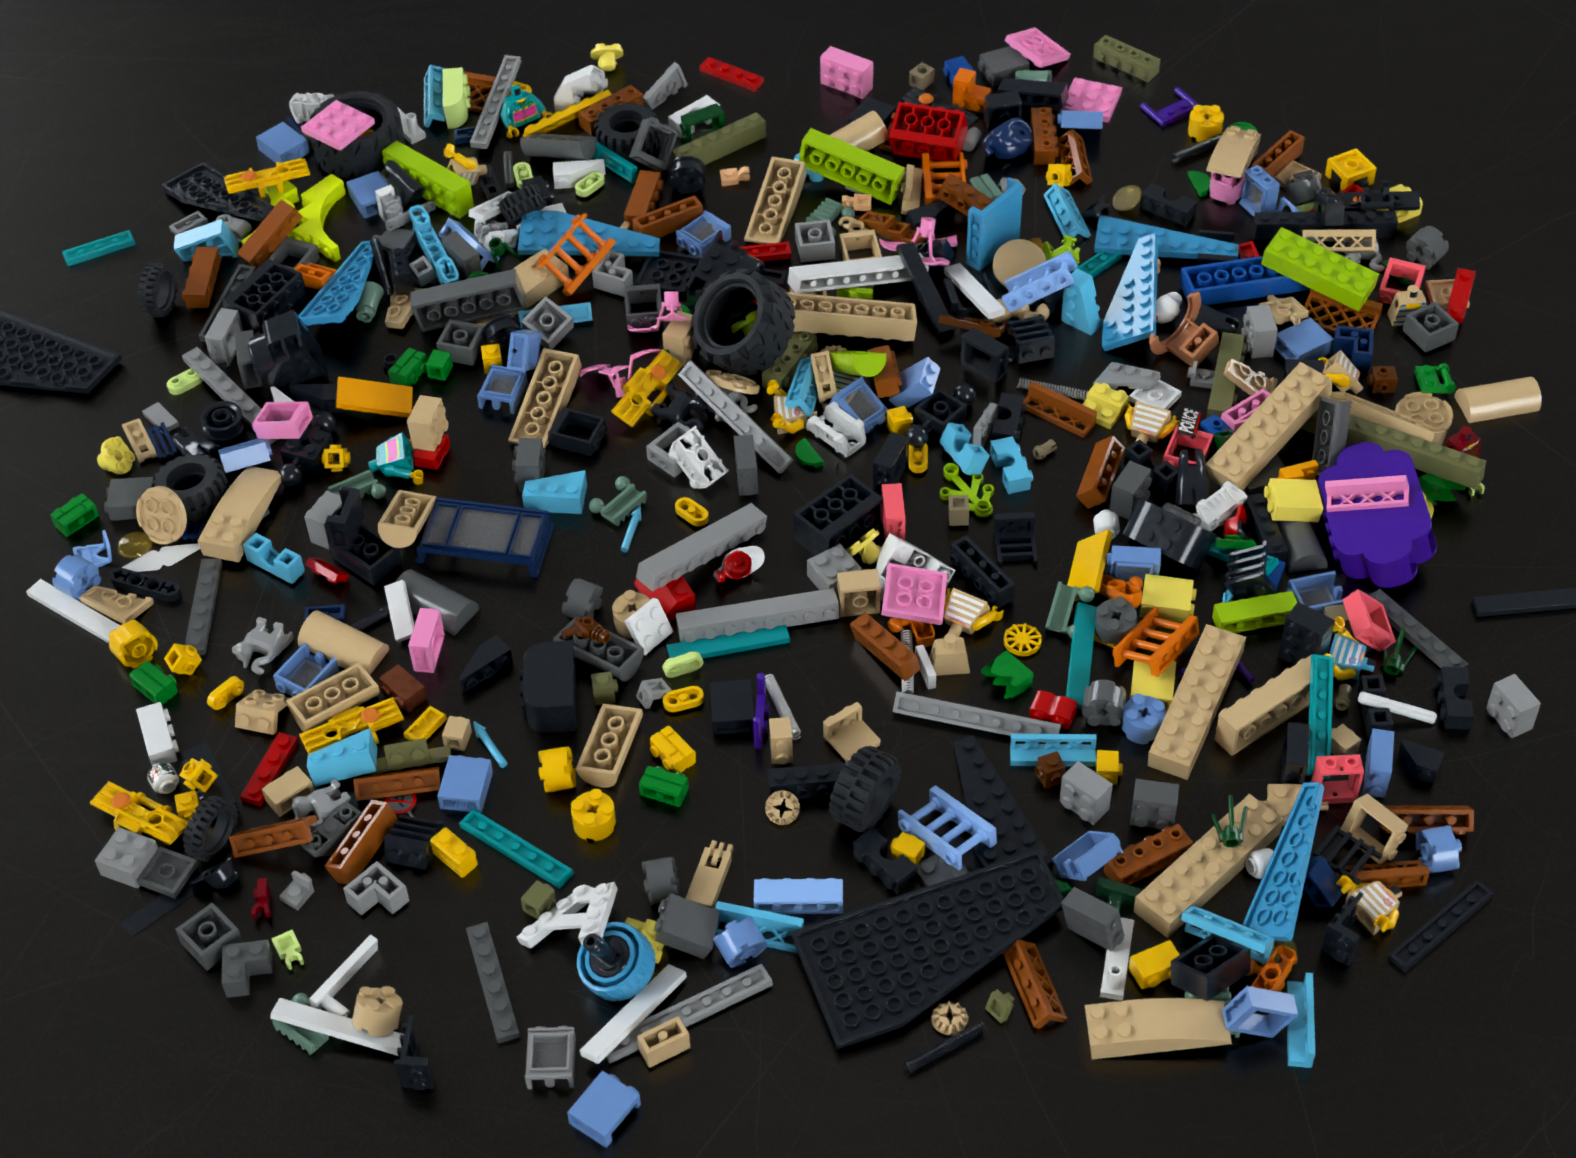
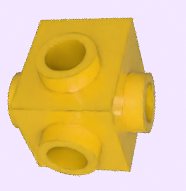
M1049 164L1048 171L1046 172L1047 185L1056 183L1063 188L1064 186H1069L1072 180L1071 165Z
M330 445V449H324V453H322V463L325 464V468H331V472L343 471L342 468L348 467V463H350V452H347V448H341V445ZM337 454L340 457L339 462L335 460V455Z
M175 643L164 658L172 672L192 675L202 661L195 647Z
M193 758L183 766L182 772L179 774L185 780L184 785L193 791L197 788L203 792L207 791L218 775L210 769L212 766L203 759L197 761Z

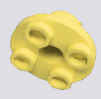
M603 43L596 44V48L591 50V57L599 60L598 67L606 72L613 71L617 65L615 60L623 56L621 45L605 46Z
M119 436L106 439L102 443L101 453L97 457V462L102 469L119 475L127 473L135 460L134 453L129 450L128 446Z
M874 528L860 538L862 542L858 540L846 551L851 557L858 552L862 557L863 563L868 565L874 564L878 561L881 547L872 540L880 534L879 531H875Z

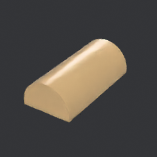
M874 110L829 135L864 151H869L889 139L888 131L882 119Z
M1533 377L1458 389L1454 396L1468 423L1540 411L1542 403L1539 385Z
M398 490L378 523V533L381 539L386 544L395 548H404L411 545L431 513L436 496Z
M318 610L312 612L307 617L298 635V646L301 647L303 643H306L310 652L317 654L320 651L328 661L334 657L337 659L338 666L344 669L360 663L369 675L372 674L389 651L387 644Z
M357 663L291 697L286 702L297 725L305 732L327 723L332 716L359 706L378 696L380 691L377 683L363 666Z
M609 704L602 705L576 767L577 774L581 779L593 786L602 788L615 785L643 717L642 709Z

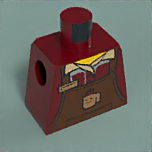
M1462 427L1460 432L1447 439L1445 447L1479 458L1481 439L1472 432L1470 427Z

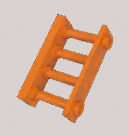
M960 152L959 161L933 162V160H929V153H922L925 205L942 201L936 197V194H932L935 191H939L942 184H935L934 180H945L951 173L966 182L965 170H967V159H964L963 152ZM959 168L960 172L934 173L931 170Z
M586 213L580 216L577 214L572 219L571 227L546 255L542 254L537 260L539 264L535 267L539 270L545 266L564 284L565 288L562 293L566 296L573 294L616 243L612 238L606 240L600 238L585 224L583 220L588 216ZM577 227L597 244L599 249L595 253H591L572 235ZM566 240L586 257L588 262L584 266L579 265L561 248ZM555 253L575 270L576 276L573 279L567 278L549 261Z
M1154 607L1114 647L1113 657L1115 666L1119 667L1126 659H1131L1149 664L1151 675L1159 677L1199 635L1198 617L1190 615L1184 622L1177 623L1160 619L1158 607ZM1159 626L1175 630V632L1168 634L1156 631L1155 629ZM1150 637L1165 642L1159 645L1147 642L1145 639ZM1137 648L1153 651L1154 653L1149 656L1134 651Z

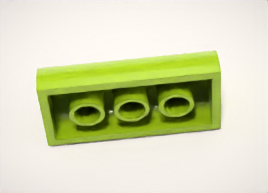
M829 351L833 372L872 377L879 374L886 363V353Z

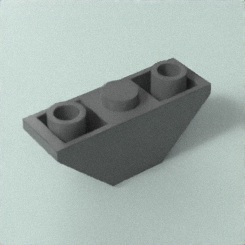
M346 801L311 833L312 841L300 844V846L314 857L332 856L362 812Z

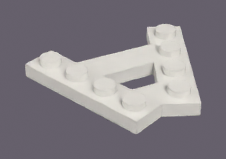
M615 882L603 883L596 888L584 884L576 887L572 894L558 901L556 906L550 911L543 913L539 920L525 927L522 933L517 936L519 943L532 948L554 930L581 928L578 939L582 945L584 938L588 934L595 933L600 938H603L618 890ZM589 903L586 913H576Z

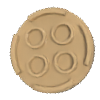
M1024 239L1011 240L997 250L993 260V273L995 278L1006 287L1005 280L1046 262V257L1043 251L1031 241Z
M721 370L706 371V375L717 386L740 393H759L760 385H756V382L734 373L721 374Z
M1414 392L1407 394L1398 402L1395 411L1445 431L1450 428L1453 420L1451 406L1445 400L1442 401L1432 396L1431 393Z
M155 486L146 489L141 498L138 499L136 505L137 521L151 541L157 544H169L177 541L183 535L187 523L186 510L181 499L174 491L164 486Z

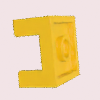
M1356 148L1328 158L1325 175L1331 179L1334 171L1342 179L1340 190L1343 191L1353 185L1354 181L1367 177L1366 181H1369V185L1374 184L1377 168Z

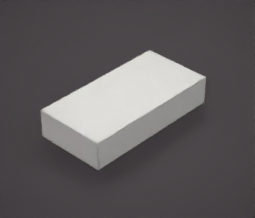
M924 645L915 646V654L928 690L936 688V673Z

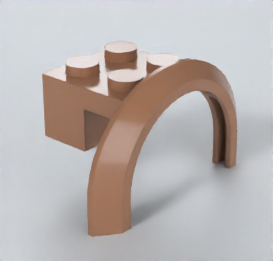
M1195 292L1187 296L1188 309L1177 330L1169 338L1159 342L1158 336L1155 337L1154 333H1152L1149 341L1150 349L1154 354L1160 355L1169 351L1191 367H1193L1194 360L1198 361V367L1219 344L1218 333L1205 323H1202L1200 327L1194 323L1201 306L1200 292Z

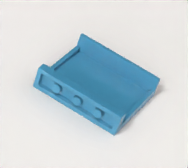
M1009 177L1007 178V191L982 211L974 206L968 210L966 264L981 271L994 260L997 250L1003 244L1011 240L1020 239L1023 184Z

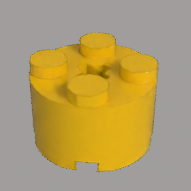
M1195 105L1189 118V136L1191 138L1193 136L1196 138V141L1202 142L1221 134L1224 114L1220 107L1217 105Z
M130 620L109 633L110 651L126 667L139 668L145 661L150 662L153 658L154 650L157 651L158 643L156 638L136 620Z
M569 746L538 752L540 763H542V767H539V776L541 780H544L546 793L576 787L575 768L573 769L572 764L574 759Z
M592 789L579 795L572 801L573 827L575 833L580 838L600 841L612 834L616 817L614 803L608 795L602 793L599 789Z

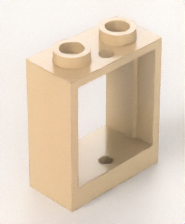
M874 229L840 234V250L843 261H850L848 251L866 248L872 249L874 257L851 260L882 257Z
M1366 794L1354 801L1341 830L1346 833L1351 832L1352 836L1358 840L1360 838L1363 839V843L1369 847L1373 845L1375 850L1383 855L1380 860L1374 856H1371V858L1378 864H1382L1387 860L1391 861L1397 855L1398 851L1396 849L1406 837L1405 831L1408 824L1369 794ZM1367 813L1392 832L1386 846H1383L1360 828Z

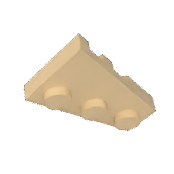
M393 285L394 293L390 298L391 305L387 311L385 324L388 328L403 329L413 314L411 309V292L397 295L395 285ZM414 288V291L421 290L422 288Z
M1233 359L1227 362L1223 374L1250 396L1261 389H1265L1271 394L1275 390L1278 381L1274 377L1271 379L1265 377L1263 372L1259 371L1256 373L1249 366Z
M95 585L80 596L82 603L122 624L134 620L154 604L153 598L150 597L145 599L137 598L136 594L132 593L123 595L117 593V590Z

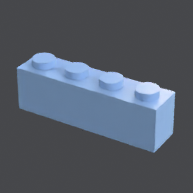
M763 878L761 880H754V909L778 914H843V879Z

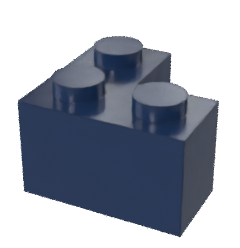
M1336 325L1332 354H1336L1341 350L1345 355L1351 356V362L1358 370L1369 371L1373 355L1374 329Z
M1310 856L1303 891L1306 892L1316 908L1333 907L1343 894L1341 891L1342 887L1336 884L1339 877L1334 873L1323 856Z

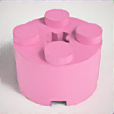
M1212 172L1209 188L1210 197L1227 204H1235L1242 197L1245 174L1238 178Z

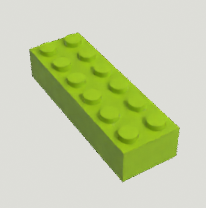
M813 128L808 131L802 140L799 161L805 162L806 169L861 193L872 195L873 198L890 205L899 194L904 167Z
M397 140L382 150L384 165L388 160L395 161L406 173L426 188L422 195V198L426 201H433L437 207L444 209L459 219L467 214L470 209L474 208L469 180Z
M1282 227L1265 249L1261 265L1358 312L1374 290L1379 277V273Z

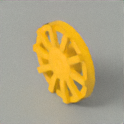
M1027 623L1013 624L1012 627L1005 631L1003 643L1010 653L1018 656H1029L1040 649L1042 635L1036 627L1027 625ZM1007 641H1014V643L1009 645ZM1030 643L1036 645V647L1032 649Z

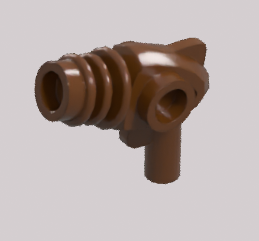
M587 616L575 619L574 626L562 631L564 638L576 634L578 637L591 638L604 644L611 637V633L607 629H604L593 618Z

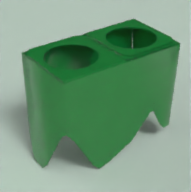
M1429 473L1419 477V483L1422 492L1426 495V500L1434 505H1437L1435 500L1444 502L1456 501L1451 490H1466L1464 485Z
M1007 650L981 670V673L985 676L996 677L993 685L1006 686L1007 693L1004 699H1012L1033 685V672Z

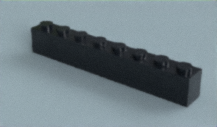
M1318 211L1255 212L1252 233L1254 240H1272L1281 227L1303 237V230H1376V239H1394L1398 220L1395 211H1344L1343 225H1324L1321 221L1322 212Z

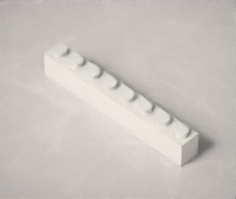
M899 255L789 267L788 284L795 293L911 281Z

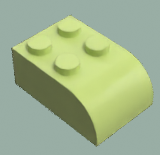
M463 67L443 69V109L448 129L462 126L468 118V108H471L470 98H468L470 96V86H466L468 78L467 74L463 72Z

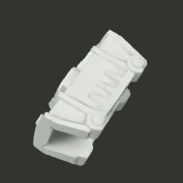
M296 93L289 102L295 122L302 123L303 121L311 120L310 116L313 111L319 108L322 102L334 97V94Z
M834 401L826 406L823 415L820 417L814 415L807 421L806 429L808 431L810 430L815 434L816 438L819 437L835 448L836 452L842 453L845 458L856 452L866 443L863 421L854 419L840 409L838 403ZM826 419L831 422L833 427L826 425L824 420ZM849 440H856L858 443H857V444L854 443V442H850V443H849L848 441H849Z
M694 426L672 443L668 455L678 463L690 479L689 483L692 488H707L729 470L725 468L722 460L716 456L705 441L704 435H701L696 429L697 427ZM683 439L686 443H690L692 445L691 450L686 449L680 440ZM698 453L701 455L704 461L698 458ZM704 467L705 469L709 468V470L711 471V482L704 474Z
M1227 481L1213 495L1197 503V513L1190 515L1188 521L1212 532L1218 526H1223L1225 520L1236 514L1239 504L1244 506L1247 495Z

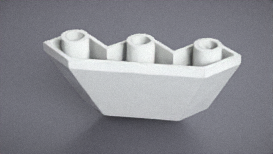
M589 65L565 76L554 96L555 111L562 112L572 104H579L584 93L596 94L599 91L603 92L608 84L605 72L594 65Z
M889 533L880 549L876 566L881 587L880 600L883 601L888 563L947 573L946 587L956 570L927 552Z

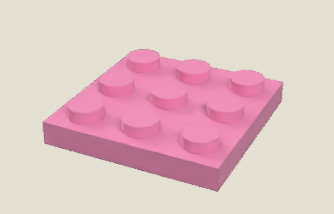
M1037 28L1007 35L1005 39L1011 48L1018 50L1022 53L1023 57L1030 59L1034 62L1035 66L1040 68L1068 60L1071 55Z
M1074 78L1068 90V99L1063 109H1060V113L1062 110L1103 112V122L1109 123L1121 96L1122 87Z
M335 100L301 126L303 133L341 151L374 125L375 121L373 117Z
M888 563L881 615L942 625L947 573Z

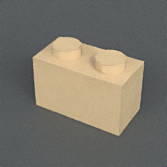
M790 717L769 719L772 764L793 763Z
M297 766L287 771L275 781L267 784L262 788V792L267 804L280 817L292 809L291 801L294 797L308 796L314 792L312 781Z
M679 1016L637 1036L639 1051L649 1068L690 1048L689 1033Z

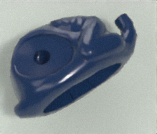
M1012 118L991 130L984 138L982 148L988 156L993 154L998 159H1014L1029 151L1033 143V134L1029 125L1024 120Z

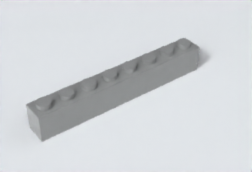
M750 503L640 562L636 578L651 591L662 588L672 580H677L683 574L693 571L702 564H706L714 557H718L725 551L735 548L738 544L748 541L756 534H761L766 528L767 515Z
M834 588L676 613L675 615L680 642H694L696 639H713L718 635L724 634L732 636L736 632L742 631L751 633L761 628L773 629L780 625L790 627L839 619V603Z

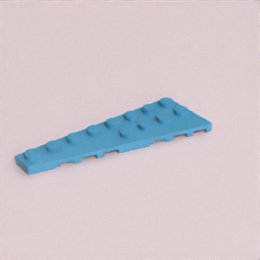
M1099 215L1094 253L1105 251V254L1119 252L1122 255H1132L1139 238L1156 233L1158 237V257L1197 259L1198 253L1234 256V260L1238 259V244Z
M1319 782L1303 783L1242 924L1273 937L1274 941H1292L1325 788Z

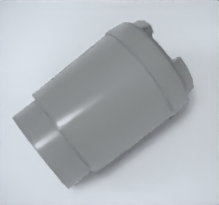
M972 127L967 131L962 150L969 152L975 148L981 137V131L978 128Z

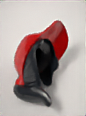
M1241 504L1238 505L1236 515L1225 520L1223 536L1240 535L1244 536V540L1250 541L1251 539L1247 534L1248 527L1246 526L1247 513Z

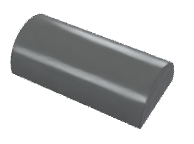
M536 133L520 138L522 151L526 156L590 160L596 151L597 137Z
M1320 397L1312 455V460H1316L1319 464L1318 476L1325 469L1337 465L1338 455L1346 448L1351 400L1333 397Z
M1276 521L1288 549L1285 563L1288 573L1327 568V559L1311 522Z
M413 569L406 570L397 579V581H405L412 613L418 616L420 608L440 610L444 630L454 636L479 610L476 602Z
M576 616L553 638V641L573 640L575 658L603 672L612 671V676L621 681H628L636 673L643 658V647L610 631L608 632L611 633V637L606 644L599 643L591 638L578 637L576 634L564 638L562 631L574 626L575 619L581 618L579 616Z

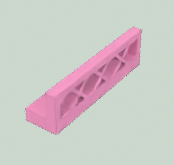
M1407 475L1325 481L1327 512L1409 506ZM1404 494V500H1394L1393 497ZM1376 496L1383 497V499L1379 502H1374L1372 500ZM1361 497L1364 499L1360 503L1352 502L1355 498ZM1332 499L1343 500L1339 505H1332Z

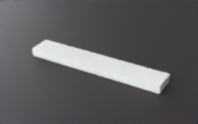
M960 263L944 267V274L951 278L952 282L988 319L1005 315V308Z
M42 579L26 591L29 597L107 643L110 640L109 633L120 626L85 604L57 590Z
M668 964L580 1049L581 1056L599 1064L687 978L686 972Z
M279 998L271 1012V1019L397 1056V1048H402L400 1043V1035H404L402 1033L393 1031L388 1036L368 1035V1030L363 1028L361 1031L357 1030L351 1018L283 998Z

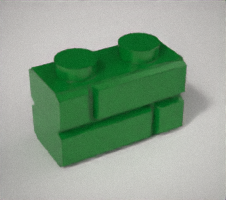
M408 348L388 371L391 384L404 386L416 384L419 376L427 371V355Z
M80 494L72 498L61 508L55 509L50 516L55 528L66 537H69L97 518L99 514L96 505L84 494Z
M145 661L129 675L132 685L154 703L161 702L163 705L178 692L175 678L170 674H164L163 669L158 664L153 665L149 661Z
M648 766L639 782L641 796L677 807L681 806L689 790L688 777L680 772H668L660 766Z

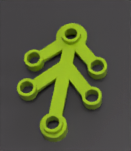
M954 463L946 464L943 469L944 477L949 481H953L961 491L943 487L940 489V498L948 500L949 495H968V499L972 502L969 503V511H974L979 517L990 516L993 512L990 497L994 495V486L990 484L984 485L983 497L979 499L977 493L979 486L983 483V474H973L972 485L969 488L959 476V467Z

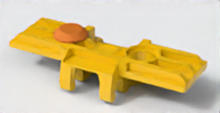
M299 158L282 163L276 162V167L256 172L249 168L248 171L227 175L224 177L228 194L258 188L260 198L266 197L265 187L276 185L279 194L284 193L282 181L308 176L310 172L305 158Z
M662 349L646 369L640 367L628 383L625 384L622 391L626 394L611 412L631 427L635 425L644 412L654 416L651 409L655 403L661 405L669 395L665 389L681 369L683 363ZM656 389L662 391L651 404L647 399L651 392Z
M392 697L366 708L364 706L360 708L356 706L332 716L328 723L299 734L308 755L346 739L352 733L362 732L369 728L375 743L379 744L375 731L404 720V717ZM331 731H335L337 733V735L334 737L326 736Z
M110 781L90 801L91 805L115 817L113 821L115 830L118 827L122 829L124 827L139 835L144 832L169 845L188 826L187 820L172 813V807L168 805L163 806L149 799L142 792L137 794L133 791L129 792ZM141 805H144V806H146V807L152 809L153 811H149V810L145 809L144 807H142Z

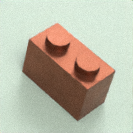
M399 664L379 678L382 694L385 697H393L398 708H403L407 713L427 700L425 686Z

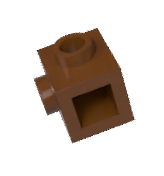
M1395 366L1372 367L1371 374L1367 376L1368 386L1371 385L1372 393L1395 392L1398 381Z
M1058 751L1038 757L1035 772L1044 788H1048L1062 783V776L1066 773V766Z

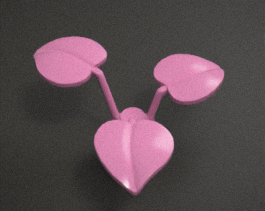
M929 217L921 218V226L917 227L912 242L915 243L919 233H922V237L929 238L930 258L923 257L921 258L922 262L933 266L949 265L950 262L947 259L941 257L934 258L932 241L936 240L934 234L935 219ZM956 235L947 237L951 247L957 246ZM879 239L880 244L884 248L892 251H897V245L905 243Z
M664 292V302H662L661 311L655 326L636 329L628 325V330L651 333L659 331L658 328L661 321H687L688 318L674 313L677 307L682 312L679 292ZM666 307V311H670V313L666 316H663V312Z
M648 349L630 355L629 365L608 368L610 364H599L580 370L579 375L582 377L588 371L598 369L599 373L606 374L610 378L613 388H615L616 397H623L626 393L622 391V388L631 379L633 361L647 353L659 354L661 350ZM629 368L628 380H626V377L620 378L618 371Z

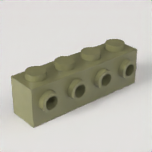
M1107 35L1094 44L1093 58L1149 82L1159 73L1160 59Z
M805 331L794 332L792 339L788 341V348L781 358L778 357L774 361V365L762 373V387L768 388L767 384L769 381L775 380L783 391L789 388L799 360L817 352V335Z

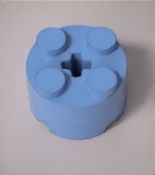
M76 554L74 556H65L55 568V572H57L56 578L53 577L52 579L53 586L57 590L80 601V596L94 585L98 586L101 582L98 567Z
M1133 695L1125 704L1121 727L1126 733V737L1138 744H1149V741L1155 740L1166 715L1164 703L1150 696Z
M1450 825L1417 832L1415 846L1416 850L1421 852L1422 857H1418V860H1421L1422 866H1428L1430 873L1459 869L1458 852L1462 851V845L1459 839H1455Z
M747 917L739 923L737 920L731 921L725 926L726 930L713 938L714 943L731 968L747 963L746 958L750 956L755 958L767 947L765 938L752 917Z

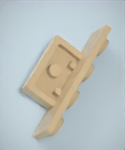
M907 164L902 178L904 182L901 183L900 192L903 193L901 214L907 215L908 210L918 208L920 204L923 170L921 168H914V165Z

